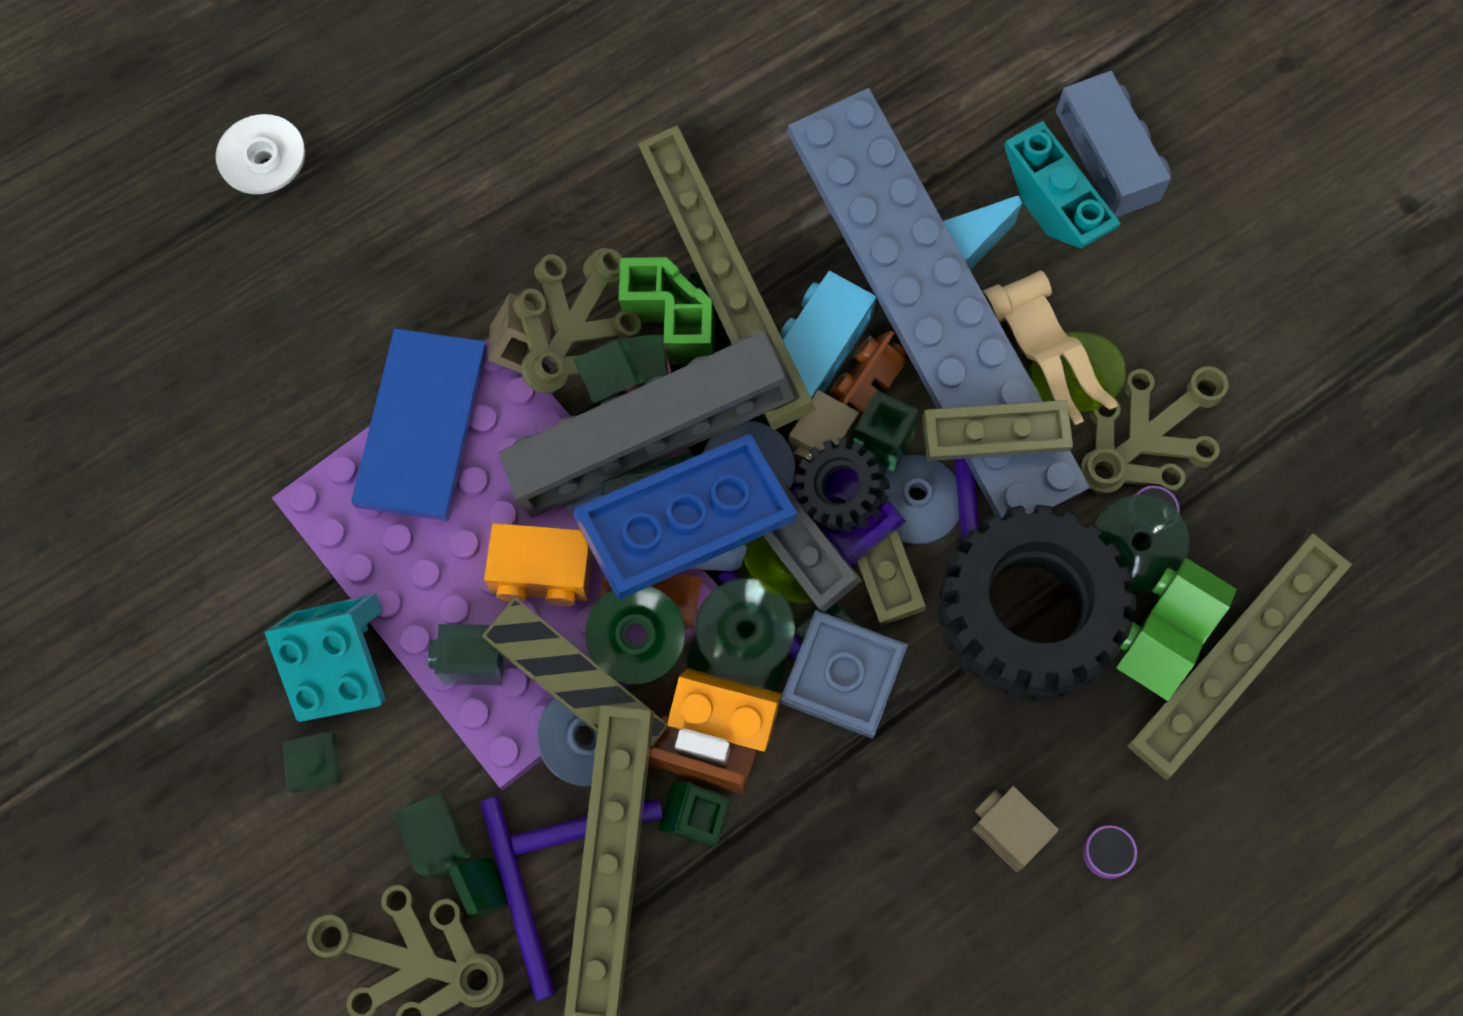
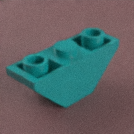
M1043 121L1005 141L1004 147L1022 203L1047 236L1082 249L1119 228L1120 221Z

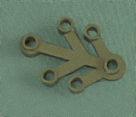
M600 248L585 260L583 273L586 277V282L570 309L561 282L567 272L566 264L559 256L554 254L544 256L534 269L536 279L542 284L546 300L541 292L532 288L525 289L515 298L513 308L516 315L521 318L530 350L522 362V377L526 385L532 390L542 393L555 392L566 383L568 376L595 372L602 376L609 375V366L601 360V354L607 356L606 344L601 345L591 355L565 357L571 344L610 338H631L640 331V318L636 313L626 310L620 311L612 319L585 322L602 291L611 287L620 279V258L622 257L617 251ZM603 261L609 265L611 270L605 267ZM545 265L551 266L556 276L550 275L546 271ZM524 299H528L534 304L535 311L526 307ZM546 301L555 334L549 344L539 316L546 308ZM620 320L628 323L630 331L625 330L621 326ZM542 362L548 365L552 374L544 371Z
M1205 366L1199 368L1189 380L1187 392L1149 422L1150 393L1155 386V379L1145 369H1135L1130 372L1124 382V392L1130 398L1128 439L1116 449L1114 448V423L1120 415L1121 406L1115 399L1118 406L1111 409L1113 416L1104 417L1098 412V407L1104 405L1095 400L1090 409V418L1096 425L1095 450L1087 453L1080 464V469L1091 487L1089 490L1098 494H1111L1118 491L1124 483L1160 486L1169 490L1173 495L1181 489L1185 483L1186 476L1180 466L1168 463L1161 466V468L1129 464L1140 454L1188 458L1194 466L1199 468H1206L1212 465L1220 453L1219 444L1212 437L1200 436L1196 439L1164 435L1199 407L1210 408L1219 404L1229 388L1226 375L1215 367ZM1132 380L1143 381L1147 389H1136L1132 384ZM1198 386L1209 388L1212 396L1202 394L1198 390ZM1196 447H1206L1210 451L1211 457L1205 458L1197 453ZM1095 468H1106L1110 472V478L1103 479L1099 477L1095 472ZM1168 473L1176 478L1177 484H1166L1162 479V474Z
M393 885L387 888L382 895L381 905L387 914L393 916L408 948L353 933L350 924L346 920L334 915L321 916L309 927L307 943L310 950L317 956L335 959L348 953L401 969L369 988L359 987L353 990L346 1002L347 1011L351 1016H376L380 1011L381 1005L429 978L450 984L421 1003L407 1002L398 1009L396 1016H405L406 1012L411 1008H417L421 1012V1016H438L461 1002L470 1007H484L499 997L504 986V972L501 965L489 955L476 953L461 923L463 920L462 908L458 903L450 899H441L434 903L430 910V921L435 928L444 932L456 962L436 956L413 909L415 906V896L410 889L402 885ZM397 892H404L407 899L406 905L399 911H393L390 906L391 897ZM445 906H452L455 911L454 920L447 925L440 924L438 920L440 909ZM337 928L341 933V940L338 945L329 948L325 943V936L329 930ZM482 970L486 973L488 982L485 988L475 991L470 985V978L474 972ZM367 993L372 998V1007L367 1013L360 1014L356 1009V1000L360 995Z

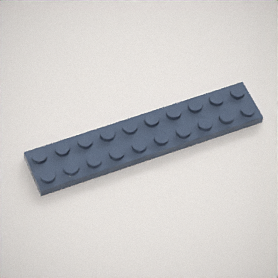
M867 88L788 125L787 134L875 296H877L883 311L936 408L1043 402L870 89ZM1070 450L965 458L993 513L998 515L1000 519L1004 517L1008 508L1022 505L1025 508L1026 514H1030L1036 505H1047L1054 508L1091 488Z

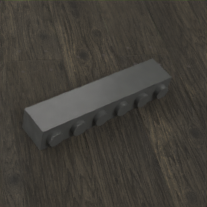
M762 331L753 336L741 337L731 346L712 355L695 358L687 366L666 376L651 378L642 387L622 396L610 397L604 400L600 406L585 413L566 417L560 420L556 426L541 433L522 437L515 441L512 446L499 451V455L515 500L531 518H534L795 400L768 337L765 331Z

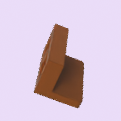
M663 716L662 720L668 723L669 717ZM668 726L654 746L650 747V767L744 795L757 753L755 749L728 742L731 750L726 767L678 754L675 744L679 730L682 729Z

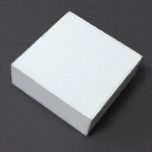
M685 728L679 730L675 744L678 754L725 767L731 750L728 740Z

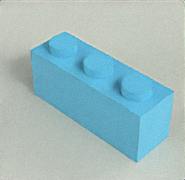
M828 271L820 284L812 283L802 301L804 309L797 319L789 318L780 332V336L811 399H813L818 390L823 393L826 391L874 317L877 296L831 271Z

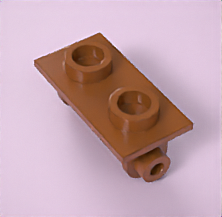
M892 331L876 338L872 336L866 338L853 356L857 362L850 373L844 372L829 391V394L834 399L859 412L857 426L861 422L868 421L870 415L884 396L871 385L872 382L875 381L882 388L888 389L906 364L904 357L907 353L905 349L895 343L888 344L894 335Z

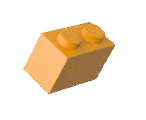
M492 523L484 581L491 594H496V597L503 601L509 602L513 597H516L521 602L526 601V596L545 598L547 603L556 606H573L575 600L588 601L593 553L581 530Z
M687 668L679 676L667 726L682 730L683 728L728 740V742L765 752L771 739L782 693Z

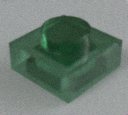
M326 732L282 741L288 791L298 793L342 783L337 741L334 733Z

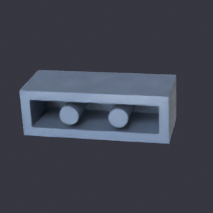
M1108 71L1064 87L1056 114L1099 194L1114 215L1119 217L1161 201L1171 180L1170 167L1163 156H1159L1151 143L1150 132L1146 123L1138 119L1131 107L1130 96L1125 86L1119 85L1112 71Z

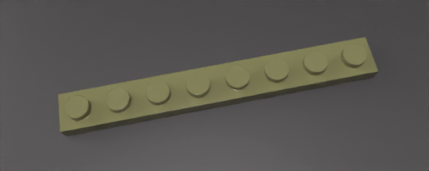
M678 125L638 143L731 343L733 344L741 337L753 336L762 331H765L795 398V400L764 413L772 431L816 411L814 403Z

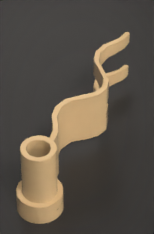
M1037 271L1004 287L997 284L982 291L999 323L1004 320L1008 323L1023 354L1040 365L1054 401H1068L1069 417L1074 425L1084 420L1071 399L1060 359L1062 355L1069 362L1080 386L1092 399L1100 402L1109 410L1118 406L1115 399L1100 386L1082 343L1075 337H1069L1058 323L1054 311L1046 297L1051 296L1052 290L1049 280L1043 271Z

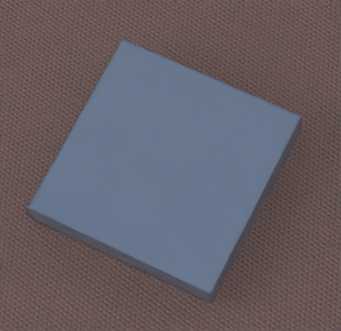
M815 610L780 703L873 739L908 644Z

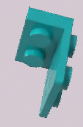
M377 594L294 611L264 632L297 721L302 722L378 707L385 701L386 698L363 635L368 630L367 624L383 612Z

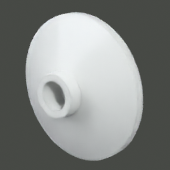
M269 114L253 115L236 122L223 134L216 149V164L224 180L233 188L249 194L270 193L286 186L297 176L305 159L304 141L297 128L286 119ZM264 159H270L269 161H267V162H265V163H263V164H260V162H261L262 160H264Z

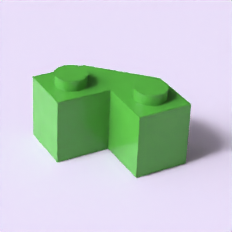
M667 257L620 258L619 303L621 310L636 313L641 323H664V347L669 365H688L695 358L714 354L716 319L712 299L700 288H695L680 273L679 268Z
M1186 557L1176 572L1167 567L1152 590L1153 593L1159 596L1141 626L1134 622L1132 623L1133 626L1130 634L1120 647L1124 654L1116 668L1169 701L1195 665L1204 642L1230 608L1237 589Z

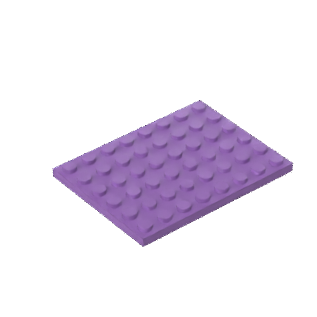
M488 338L485 340L487 353L448 521L354 507L351 501L370 426L273 496L272 499L351 599L377 594L383 612L371 620L370 624L498 787L504 791L542 760L537 745V727L543 710L554 697L480 637L509 603L498 599L496 594H491L484 581L492 523L580 530V528L564 505L531 518L514 498L499 451L512 446L515 441L522 437L534 436L556 426L560 420L570 415L551 393L537 392L529 388L523 380L522 373L488 361ZM624 477L618 479L623 487L630 485ZM593 555L588 601L575 600L573 606H556L547 603L545 598L526 596V601L522 603L592 660L585 640L587 619L597 601L611 591L612 588ZM688 569L651 586L670 597L680 610L685 625L684 645L731 608V601L704 570ZM634 624L628 629L627 635L632 643L639 644L645 639L646 631L643 626ZM617 681L627 691L635 685Z

